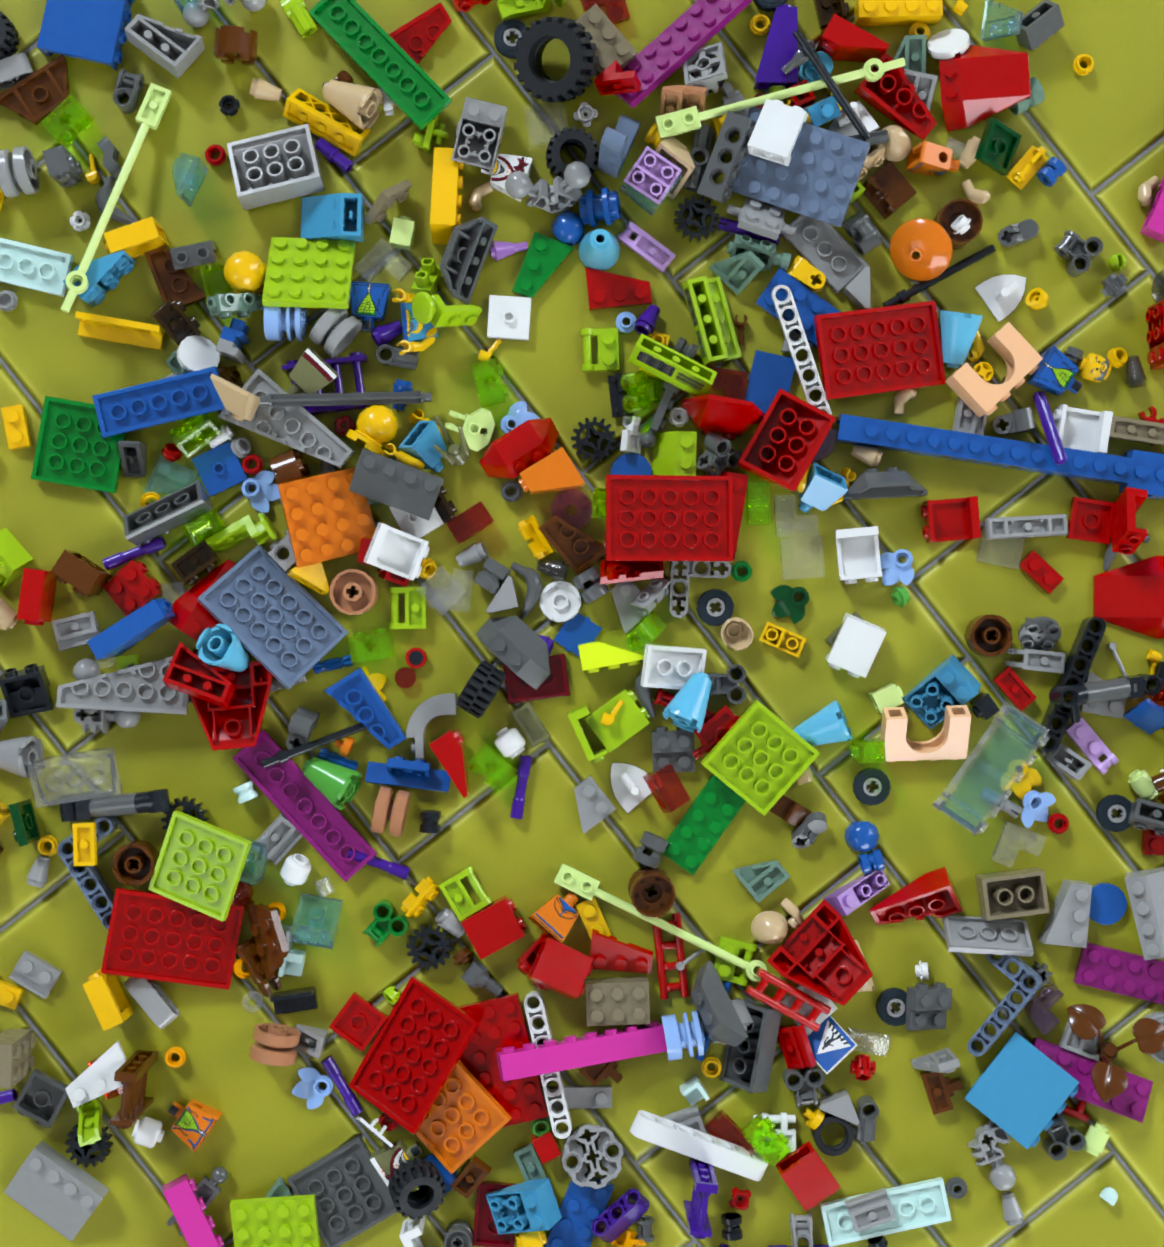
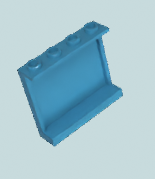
M1015 1031L964 1098L1028 1150L1030 1146L1034 1148L1041 1139L1038 1135L1043 1129L1047 1131L1054 1122L1052 1117L1056 1112L1060 1114L1067 1105L1064 1103L1069 1096L1073 1098L1080 1087L1077 1086L1079 1084L1077 1079Z

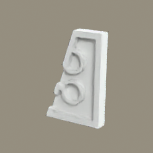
M119 1040L65 1088L73 1108L123 1086L121 1082L114 1081L115 1072L127 1061Z

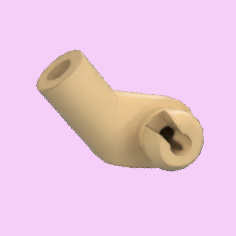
M915 389L901 390L895 395L893 414L904 415L905 402L909 399H914L917 395Z

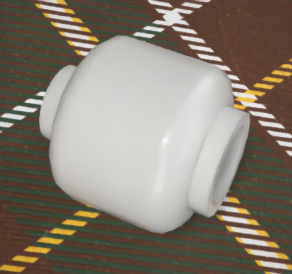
M505 727L496 734L498 738L494 744L503 757L513 759L525 750L526 741L516 728L508 730Z
M294 854L286 858L280 875L287 885H302L306 882L311 871L309 859L302 854Z
M145 1116L141 1120H137L131 1136L134 1137L136 1144L153 1148L156 1142L161 1143L165 1131L161 1130V1121Z

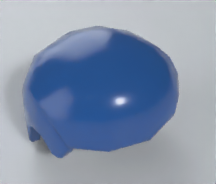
M565 211L557 215L553 220L552 231L560 242L573 246L584 237L585 227L582 219L576 213Z
M854 821L845 830L844 838L846 844L852 850L869 852L877 846L879 833L877 827L871 824V822Z

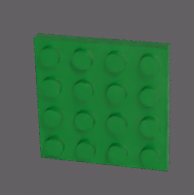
M45 396L31 479L116 494L122 464L118 441H126L127 433L103 438L94 404Z

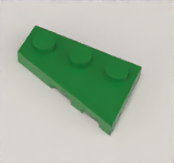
M535 232L512 292L533 299L553 272L558 269L563 260L573 251L574 247Z

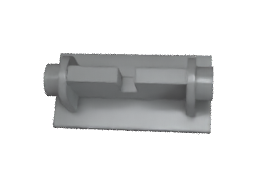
M662 578L651 580L630 605L638 607V613L642 617L648 616L656 607L655 602L659 603L669 594L670 587L668 585L671 583V580Z

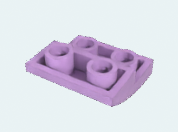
M646 146L624 179V182L659 205L682 172V169Z

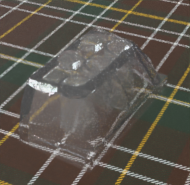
M111 747L48 757L28 766L36 808L118 795L123 792L115 749Z

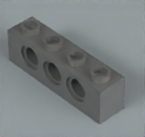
M731 111L727 112L697 190L698 194L725 204L726 200L730 199L733 190L731 188L734 179L736 180L740 174L739 166L742 159H745L748 153L747 144L756 125V122L751 118ZM740 133V139L733 143V136ZM732 154V160L729 163H725L726 155ZM724 174L723 182L717 184V177Z

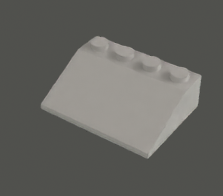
M309 124L227 143L236 193L243 210L325 191Z
M1164 867L1126 873L1125 882L1144 960L1164 958Z
M42 1140L24 1161L4 1193L72 1242L110 1189Z

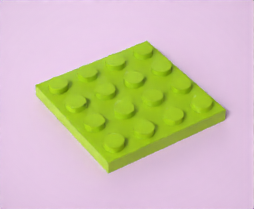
M271 237L262 305L268 307L349 309L356 241Z
M756 699L701 761V764L765 816L817 758L820 752Z
M178 810L173 811L148 890L223 922L227 919L252 841Z
M315 1194L231 1200L230 1213L234 1247H321Z

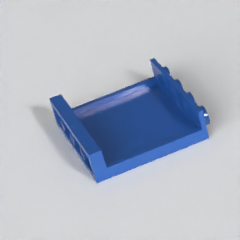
M47 0L37 48L44 55L52 56V53L110 65L113 70L117 71L118 64H121L123 58L122 46L127 41L124 29L127 23L131 22L132 13L130 10L135 0Z

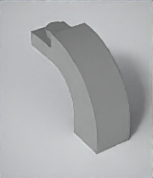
M444 693L433 696L420 704L413 712L408 722L406 738L415 737V741H411V752L415 754V758L426 757L425 730L428 723L434 717L440 715L457 714V693Z

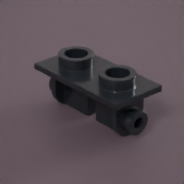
M616 373L613 376H608L612 418L633 416L629 374Z

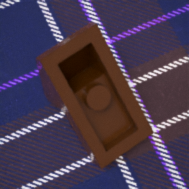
M785 795L769 810L796 827L800 826L805 816L812 812Z
M475 1155L471 1160L468 1159L450 1187L467 1199L488 1176L492 1167Z

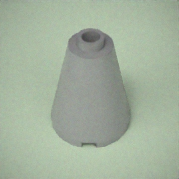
M36 736L0 740V769L24 778L35 777L41 769V766L38 765L39 760L44 758L42 741L39 738H35Z

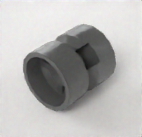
M488 556L482 566L484 570L478 572L473 582L496 595L502 586L500 582L506 580L511 570Z
M596 566L572 579L576 587L583 591L581 595L586 604L591 603L610 591L606 584L600 585V573ZM589 580L594 583L591 587H588L587 584Z
M644 831L640 840L642 845L637 847L633 859L657 869L662 859L660 854L665 852L669 841L651 832ZM648 849L652 850L653 853H647Z
M462 1219L452 1221L446 1230L444 1247H471L473 1236L471 1225Z

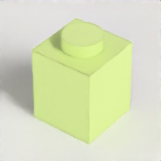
M407 216L394 217L389 240L391 247L412 251L416 232L415 221H412V218Z
M893 683L869 693L877 713H882L883 708L896 707L904 703L902 700L904 694L901 688Z

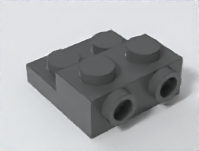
M677 726L676 730H668V727H655L656 731H651L653 774L695 772V758L692 754L695 751L694 733Z
M934 982L933 986H928L925 983H916L915 986L907 987L905 1029L910 1031L946 1029V1012L951 1010L952 988L946 987V983Z
M35 1068L13 1108L20 1115L35 1119L36 1123L40 1126L50 1128L56 1122L68 1098L65 1090L68 1085Z

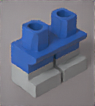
M232 318L230 326L223 327L215 350L223 358L243 365L245 356L241 349L243 345H248L251 342L247 337L250 327L246 325L245 321Z

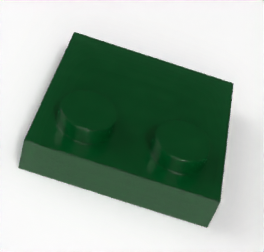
M988 118L975 159L1002 176L1008 175L1021 135L996 118Z
M31 799L8 805L15 828L13 831L14 839L19 843V847L38 841L41 836Z

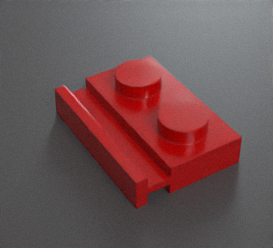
M804 1025L779 1026L778 1040L788 1069L814 1067L816 1061Z

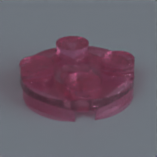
M565 490L552 501L551 515H557L580 530L589 523L592 517L593 509L591 502L579 490ZM571 504L575 505V509L578 510L577 514L569 516L568 511H565L566 507H570Z

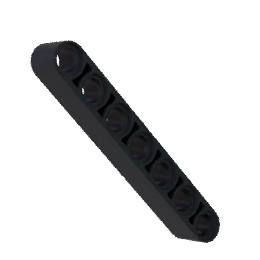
M1088 617L1082 621L1066 660L1064 674L1061 673L1057 685L1066 686L1070 679H1072L1074 684L1085 682L1106 630V623L1102 618ZM1092 621H1094L1097 625V628L1094 632L1090 629V624ZM1085 640L1089 643L1087 651H1084L1082 648V643ZM1077 660H1080L1081 668L1077 671L1074 664ZM1051 702L1049 703L1035 738L1037 749L1049 753L1058 749L1071 717L1070 708L1060 709L1059 706H1055ZM1057 718L1058 726L1053 729L1051 721ZM1049 737L1051 743L1049 747L1045 748L1043 741Z

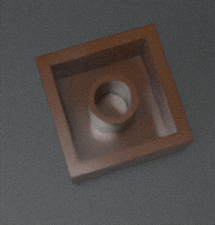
M64 550L51 570L56 575L55 579L65 585L68 583L74 586L73 590L76 593L89 597L91 595L99 596L103 590L102 586L112 576L111 573L80 553Z

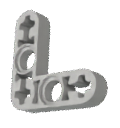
M673 561L670 567L669 613L675 618H682L687 614L689 577L726 578L732 570L729 562L682 561V565H686V569L682 570L681 576L686 575V580L681 578L674 580L673 575L678 576V569H675L674 566L679 561ZM698 562L706 564L707 570L704 574L696 572L695 565ZM710 562L714 563L712 567H719L720 563H724L727 571L720 575V571L713 570V575H709L711 569ZM676 582H682L685 585V591L682 594L674 592L673 586ZM673 596H685V601L680 600V606L684 607V611H680V615H677L676 611L672 609L677 605V600H672Z

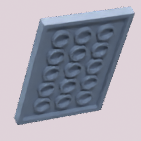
M751 107L747 117L757 123L762 109ZM803 123L791 152L789 166L751 155L748 152L745 159H742L740 163V174L736 180L734 179L731 187L733 189L732 192L841 228L871 144Z
M257 545L201 594L197 601L220 624L230 627L242 645L289 690L345 638L349 632L295 579L286 575L287 572L261 545Z

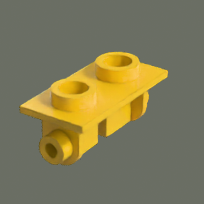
M1032 145L1005 177L1022 190L1048 160L1045 156L1046 149L1041 146L1036 148Z
M534 515L517 524L519 526L518 531H520L524 540H530L531 543L528 544V547L534 558L536 557L537 560H541L554 552L550 542L538 529L540 525Z
M431 877L423 878L414 888L419 893L418 896L411 892L401 903L402 906L400 908L406 913L405 916L411 918L420 916L425 910L424 907L427 903L437 897L440 887L433 883L434 880Z

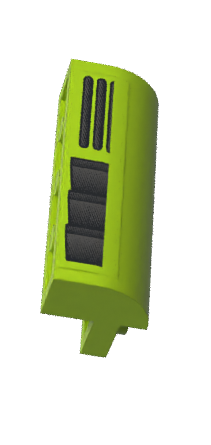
M706 276L686 280L682 284L704 366H715L722 362L741 358L740 348L720 276L709 279Z
M644 334L640 335L627 361L695 397L707 395L718 373Z

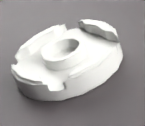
M956 28L938 32L928 40V53L931 54V57L940 60L951 59L959 52L961 55L969 48V34L963 29Z
M197 335L186 337L181 341L177 349V360L180 366L190 372L214 366L217 367L220 355L215 350L216 345L203 336Z
M554 581L542 590L540 608L543 614L550 620L567 622L578 614L581 607V596L577 588L571 583Z

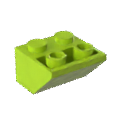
M6 527L0 530V590L2 591L23 573L24 568H28L33 560Z

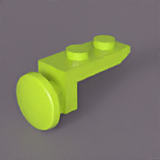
M496 0V4L503 21L547 12L550 10L552 1L560 8L565 5L566 0Z
M424 291L417 293L412 300V314L415 320L421 324H427L431 321L434 327L474 325L482 312V309L475 305L446 306L438 294L430 296Z
M263 512L258 513L259 522L256 523L248 514L242 519L233 522L222 531L213 534L212 537L205 541L215 552H223L249 536L255 538L257 544L261 545L270 537L276 540L278 535L270 519Z
M103 1095L76 1107L79 1114L77 1137L80 1147L91 1145L101 1140L103 1107L100 1100Z

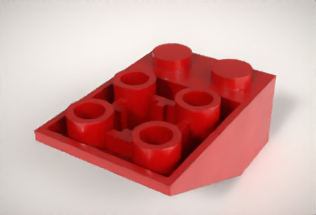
M1163 299L1148 307L1146 311V322L1149 326L1146 340L1149 343L1150 351L1147 355V361L1150 364V370L1164 369Z

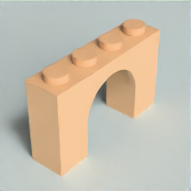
M1010 322L1001 327L987 341L1003 358L1006 364L1007 375L1003 384H990L984 381L967 362L945 381L978 418L984 414H987V416L992 414L998 408L996 404L999 401L1004 402L1011 395L1010 390L1013 387L1017 389L1026 381L1024 377L1027 374L1032 375L1039 368L1037 364L1043 359Z
M967 705L946 706L944 725L941 732L936 737L927 741H914L906 736L908 717L904 707L883 708L879 746L882 760L888 762H914L917 760L967 759L972 717Z

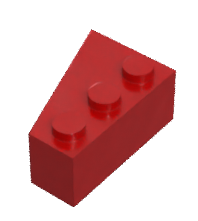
M181 642L162 680L171 689L226 709L235 691L230 681L204 663Z

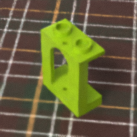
M587 705L568 712V717L588 762L593 760L596 763L605 759V754L608 753L607 749L604 747L593 752L578 720L590 714Z

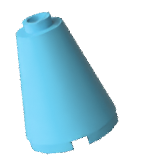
M604 229L590 231L580 241L578 248L579 257L587 268L600 271L607 270L613 267L619 258V242L613 234Z
M940 311L943 362L947 363L946 367L959 368V364L963 365L982 322L983 315Z
M215 624V627L205 629L199 636L196 644L199 659L208 665L235 672H243L249 667L250 656L230 627L225 624Z
M703 672L694 673L666 706L662 713L663 717L666 720L670 717L673 719L672 724L683 730L694 733V730L697 729V732L700 733L712 686L710 676Z
M837 700L831 702L794 728V731L812 746L853 739L851 729L846 722V716Z

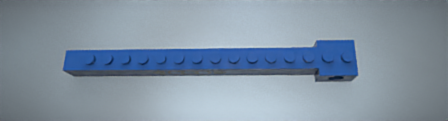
M840 414L836 421L839 424L838 435H834L833 442L857 444L885 450L1120 485L1118 493L1121 494L1126 487L1147 490V498H1164V454L1130 450L1124 452L1123 457L1064 448L1067 460L1064 464L1057 465L1054 462L1049 445L846 414Z

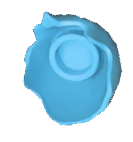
M824 51L816 52L831 75L833 70L831 57ZM810 60L799 66L798 77L801 81L807 79L808 83L822 80Z

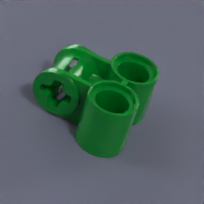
M385 899L380 900L373 909L375 919L362 932L373 939L377 947L381 945L390 933L394 936H402L409 926L408 918L405 915H392L394 911L393 904ZM378 907H387L389 914L381 915ZM401 921L404 924V928L401 930L396 929L393 926V922Z

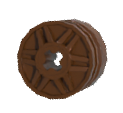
M960 198L946 204L937 213L933 221L940 224L947 231L953 249L964 247L977 237L982 229L983 217L981 210L975 203ZM965 215L966 218L971 219L969 223L971 227L962 235L960 233H953L954 230L951 228V224L959 216Z
M646 866L635 871L629 879V896L633 906L639 913L654 918L664 915L671 909L675 900V890L665 871L660 868L654 869ZM653 885L655 890H650L648 893L646 888H650Z

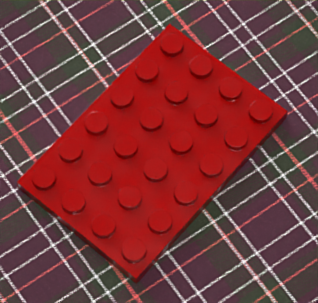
M935 301L822 314L813 317L826 400L946 384Z
M605 475V561H733V476Z
M116 888L101 973L230 990L236 957L235 947L238 946L245 906L231 904L227 919L222 922L157 893Z
M411 977L348 1086L409 1132L416 1134L480 1022L416 977Z
M514 993L459 1006L460 1009L480 1022L459 1060L512 1117L503 1127L548 1117V1108L539 1075L509 1081H502L499 1076L496 1052H502L504 1047L514 1046L515 1049L523 1048V1044L531 1043L519 994Z

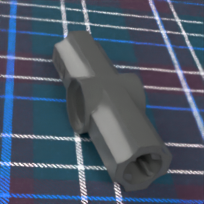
M701 125V129L695 130L690 154L695 168L683 188L691 192H697L707 167L714 129L710 126ZM695 155H701L704 158V161L698 163L694 160L693 157Z

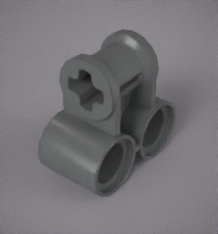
M860 210L844 220L842 224L847 234L853 238L858 252L863 256L881 245V240L878 235L879 231L875 230L869 221V215H865Z
M1066 230L1064 238L1059 244L1054 246V251L1068 260L1066 271L1074 277L1087 271L1091 265L1090 259L1097 256L1103 249V243L1100 238L1090 237L1084 241L1071 230ZM1087 244L1093 246L1094 253L1089 252ZM1075 261L1081 263L1082 269L1075 267Z
M1023 408L998 416L993 422L995 432L999 435H1007L1036 429L1032 408ZM1001 420H1004L1005 423H1009V426H1006L1005 431H1002L1001 428H997V425L1000 424Z
M711 432L705 437L704 446L706 450L697 459L696 466L699 470H703L706 476H720L726 467L734 469L739 466L738 462L742 454L731 447V442L716 432Z
M733 664L728 667L726 674L706 673L712 681L710 695L726 694L728 701L733 704H741L745 700L746 692L738 685V683H741L746 678L744 667ZM739 668L742 672L741 677L736 680L732 679L730 675L731 670ZM716 679V688L714 689V680ZM733 689L741 691L742 695L739 700L731 699L730 693Z
M302 706L298 707L296 713L292 715L288 726L289 735L286 745L289 750L309 742L312 730L315 729L318 722L319 712Z
M818 1065L812 1068L805 1067L803 1073H800L798 1069H788L787 1067L782 1073V1078L786 1087L794 1091L797 1109L806 1105L818 1106L816 1088L824 1083L825 1078ZM818 1072V1077L816 1079H809L810 1073ZM791 1075L798 1076L795 1082H788V1078Z
M1056 1112V1115L1052 1117L1053 1124L1045 1131L1048 1136L1044 1139L1042 1146L1044 1151L1053 1160L1060 1161L1066 1157L1068 1147L1073 1151L1082 1150L1086 1145V1139L1075 1127L1068 1126L1061 1113L1058 1114ZM1074 1135H1077L1076 1140L1074 1142H1070V1138ZM1058 1144L1057 1150L1052 1152L1051 1148Z

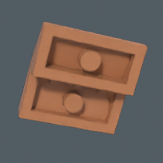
M690 85L662 87L660 115L697 106L698 113L705 111L707 88Z

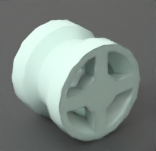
M252 780L232 789L238 795L237 801L239 804L259 796L253 789Z

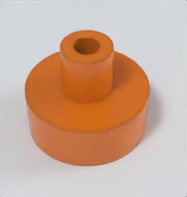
M348 736L344 741H335L334 746L340 748V756L345 758L349 756L355 739Z

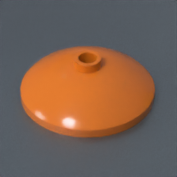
M916 218L905 222L895 231L890 242V256L894 266L902 275L915 281H928L938 277L946 270L952 259L953 247L950 236L940 224L930 219ZM914 252H918L920 257H916Z

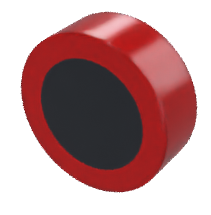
M412 648L406 654V662L411 668H421L427 661L426 652L421 648Z

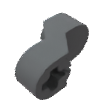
M104 136L96 143L104 152L102 165L117 180L122 169L117 163L119 151Z
M1026 219L1020 223L1011 224L1000 230L998 241L1006 248L1026 243L1038 236L1040 231L1039 225L1033 219Z
M813 812L805 816L801 825L794 828L791 832L792 845L798 849H804L812 845L817 836L827 829L826 815L822 812Z

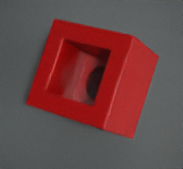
M806 79V80H804V81H802V82H799V83H797V84H795V85H793V86H791V87H789V88L796 87V86L803 85V84H807L808 81H807V79ZM813 91L789 97L788 99L791 100L792 107L799 106L804 108L814 103L816 97ZM797 96H801L803 100L799 101Z

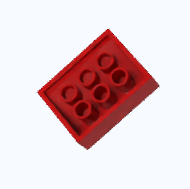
M779 389L738 462L739 467L761 479L795 493L834 424L836 417Z

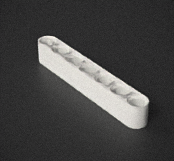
M777 285L772 289L771 298L806 402L818 409H824L828 414L832 415L792 292L785 285ZM780 288L785 289L787 292L786 298L782 301H779L775 295L776 291ZM786 309H791L794 314L793 318L789 321H785L782 316ZM793 329L800 331V338L796 341H792L789 338V333ZM800 349H804L807 352V357L803 361H799L796 358V353ZM807 369H811L814 373L813 378L809 381L803 379V373ZM817 389L820 391V397L813 401L809 395L812 390Z
M531 991L526 995L524 1007L532 1042L538 1045V1040L540 1039L548 1040L553 1038L544 998L540 992ZM536 997L539 999L540 1004L532 1007L529 1005L528 999ZM535 1018H542L544 1025L536 1027L533 1024V1020ZM558 1071L542 1074L540 1078L553 1133L557 1138L565 1139L571 1134L572 1121L561 1073ZM554 1080L559 1086L557 1089L552 1090L547 1086V1083ZM559 1101L563 1104V1108L555 1110L552 1104ZM561 1122L566 1123L568 1129L560 1131L557 1129V1124Z
M644 1110L638 1111L630 1128V1132L639 1139L754 1181H761L769 1164V1159L763 1154Z

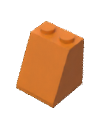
M563 447L519 473L521 478L518 480L520 486L525 493L529 491L531 495L575 490L585 486L584 480Z

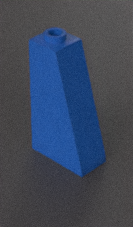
M166 598L154 599L94 636L87 643L97 660L121 656L176 615L173 612L171 603Z

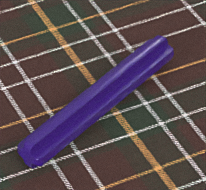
M1037 391L1033 395V399L1054 462L1057 465L1064 464L1067 456L1044 391Z

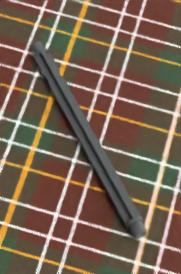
M423 391L301 393L260 396V406L269 407L423 404V402H432V393H423Z

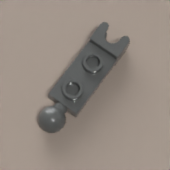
M666 381L662 387V390L665 391L650 428L640 439L642 446L645 448H652L656 445V432L658 428L663 429L667 420L663 416L666 409L671 410L675 401L672 395L676 396L680 389Z
M216 1167L212 1171L211 1179L205 1175L197 1185L198 1190L195 1193L198 1198L202 1196L206 1207L222 1189L217 1184L224 1183L228 1178V1171L224 1167ZM174 1214L168 1219V1226L177 1222ZM180 1230L179 1235L183 1236V1233Z

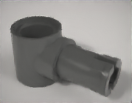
M473 960L461 976L462 980L473 988L477 986L479 988L483 987L498 997L504 987L489 977L488 969L483 964Z

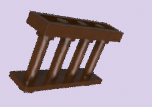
M137 1050L115 1072L114 1081L121 1082L123 1088L120 1110L110 1120V1125H116V1128L119 1129L132 1127L153 1103L154 1098L145 1097L148 1070L158 1060V1052Z

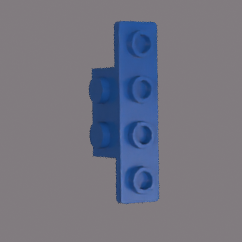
M395 756L393 759L388 758L387 764L368 762L365 781L366 783L448 792L451 778L445 770L430 769V763H426V760L414 759V761H407L403 757Z

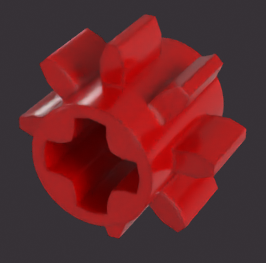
M857 1055L854 1057V1060H851L850 1074H855L857 1080L867 1081L872 1078L871 1075H875L876 1062L870 1061L868 1055Z

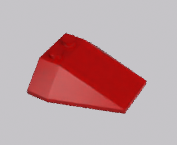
M969 45V48L960 55L959 52L951 59L939 60L941 105L947 132L970 128L1031 97L1029 54L1026 52Z
M712 394L686 398L681 402V407L687 412L695 428L698 431H702V435L707 436L711 432H716L728 440H734L735 437L739 438L759 424L765 416V413L753 402Z
M1153 556L1094 575L1093 617L1102 618L1105 622L1155 639H1164V556Z
M228 559L175 600L172 607L176 616L169 620V622L196 641H198L199 636L208 627L211 629L216 626L215 624H220L197 601V598L235 566L236 563Z
M259 661L249 662V667L243 672H235L220 667L213 668L230 681L235 688L227 709L190 696L212 751L256 747L273 682L272 674Z
M825 899L767 960L783 977L842 1006H845L873 976L841 915Z

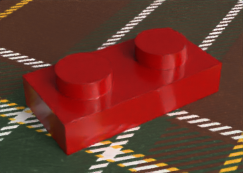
M1034 550L1018 565L1047 594H1051L1064 579Z
M1007 666L992 679L1018 711H1023L1037 698L1010 666Z

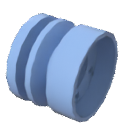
M264 306L263 321L266 340L282 341L284 332H286L289 341H294L296 334L297 341L304 342L308 328L307 308Z
M697 1010L691 1011L692 1021H688L687 1013L683 1012L682 1023H678L675 1014L661 1016L668 1061L682 1059L683 1049L687 1048L690 1058L694 1057L693 1047H697L699 1056L704 1055L705 1037Z

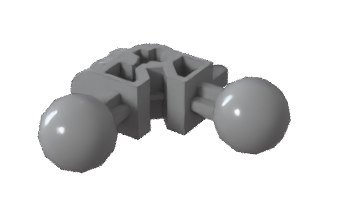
M219 0L189 1L183 8L184 20L193 28H201L209 21L210 13L208 7L217 10L220 6ZM236 0L224 1L226 4L233 5ZM240 0L244 8L249 11H259L264 8L267 0Z
M574 161L566 167L564 179L556 176L553 179V185L549 186L548 181L542 178L533 185L527 174L515 171L508 175L505 188L507 193L513 198L521 199L529 195L530 197L526 200L528 207L535 206L549 213L556 214L561 211H569L571 206L582 196L581 188L589 183L591 173L586 164Z
M88 658L78 661L73 669V675L77 681L96 677L101 673L99 665L94 660ZM74 709L73 718L77 723L82 724L84 733H88L91 729L93 734H97L101 729L103 734H107L110 721H115L122 728H133L140 721L141 712ZM83 711H85V712L88 713V714H93V715H89V716L87 717L86 714H83Z
M989 1120L988 1123L979 1126L975 1130V1139L968 1142L967 1146L974 1148L971 1155L978 1158L975 1162L977 1166L990 1163L992 1168L989 1173V1179L993 1187L1002 1191L1009 1190L1015 1184L1016 1174L1011 1166L1003 1163L1002 1158L1005 1156L997 1142L1006 1144L1011 1142L1008 1133L992 1120ZM984 1135H988V1136H987V1138H988L987 1141H988L989 1145L991 1146V1149H992V1150H990V1147L988 1146V1144L986 1143V1141H984Z

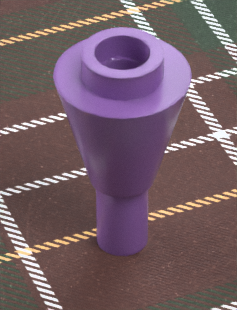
M492 241L489 255L496 262L515 252L528 250L527 242L514 244L511 242Z

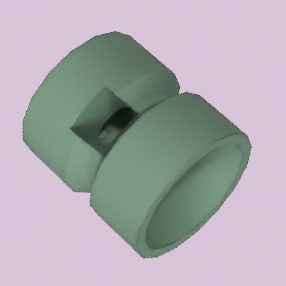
M1030 78L1031 97L1009 107V110L1014 115H1019L1027 111L1029 107H1035L1044 102V90L1037 78Z

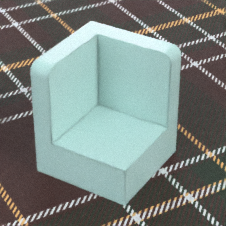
M290 949L287 957L284 958L282 966L279 968L278 977H283L285 974L302 976L306 951Z
M697 1075L679 1086L681 1094L686 1097L691 1106L703 1098L706 1101L710 1099L708 1091Z

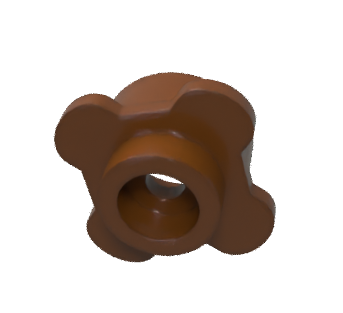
M467 947L461 949L453 956L456 961L454 965L465 966L472 960L471 956L474 952L469 951Z

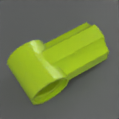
M281 0L279 2L286 16L292 20L302 38L313 35L318 29L306 10L307 7L303 0Z

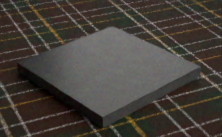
M361 1135L287 1179L296 1195L315 1194L319 1235L326 1247H339L398 1212L390 1196L389 1189L369 1160L371 1152Z

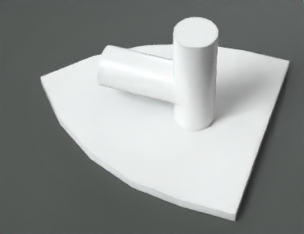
M860 100L850 103L868 132H873L879 128ZM841 111L842 115L835 118L829 127V131L845 136L859 134L844 111Z
M1000 275L992 277L975 287L998 322L1008 316L1021 301L1025 291L1026 277Z
M612 763L610 777L614 795L624 810L629 813L658 788L659 785L649 774L636 766L626 763Z

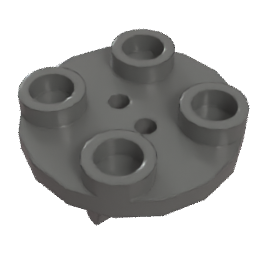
M1026 617L1025 623L1018 630L1021 646L1026 649L1052 650L1055 647V643L1061 637V628L1058 622L1048 617H1035L1032 619Z

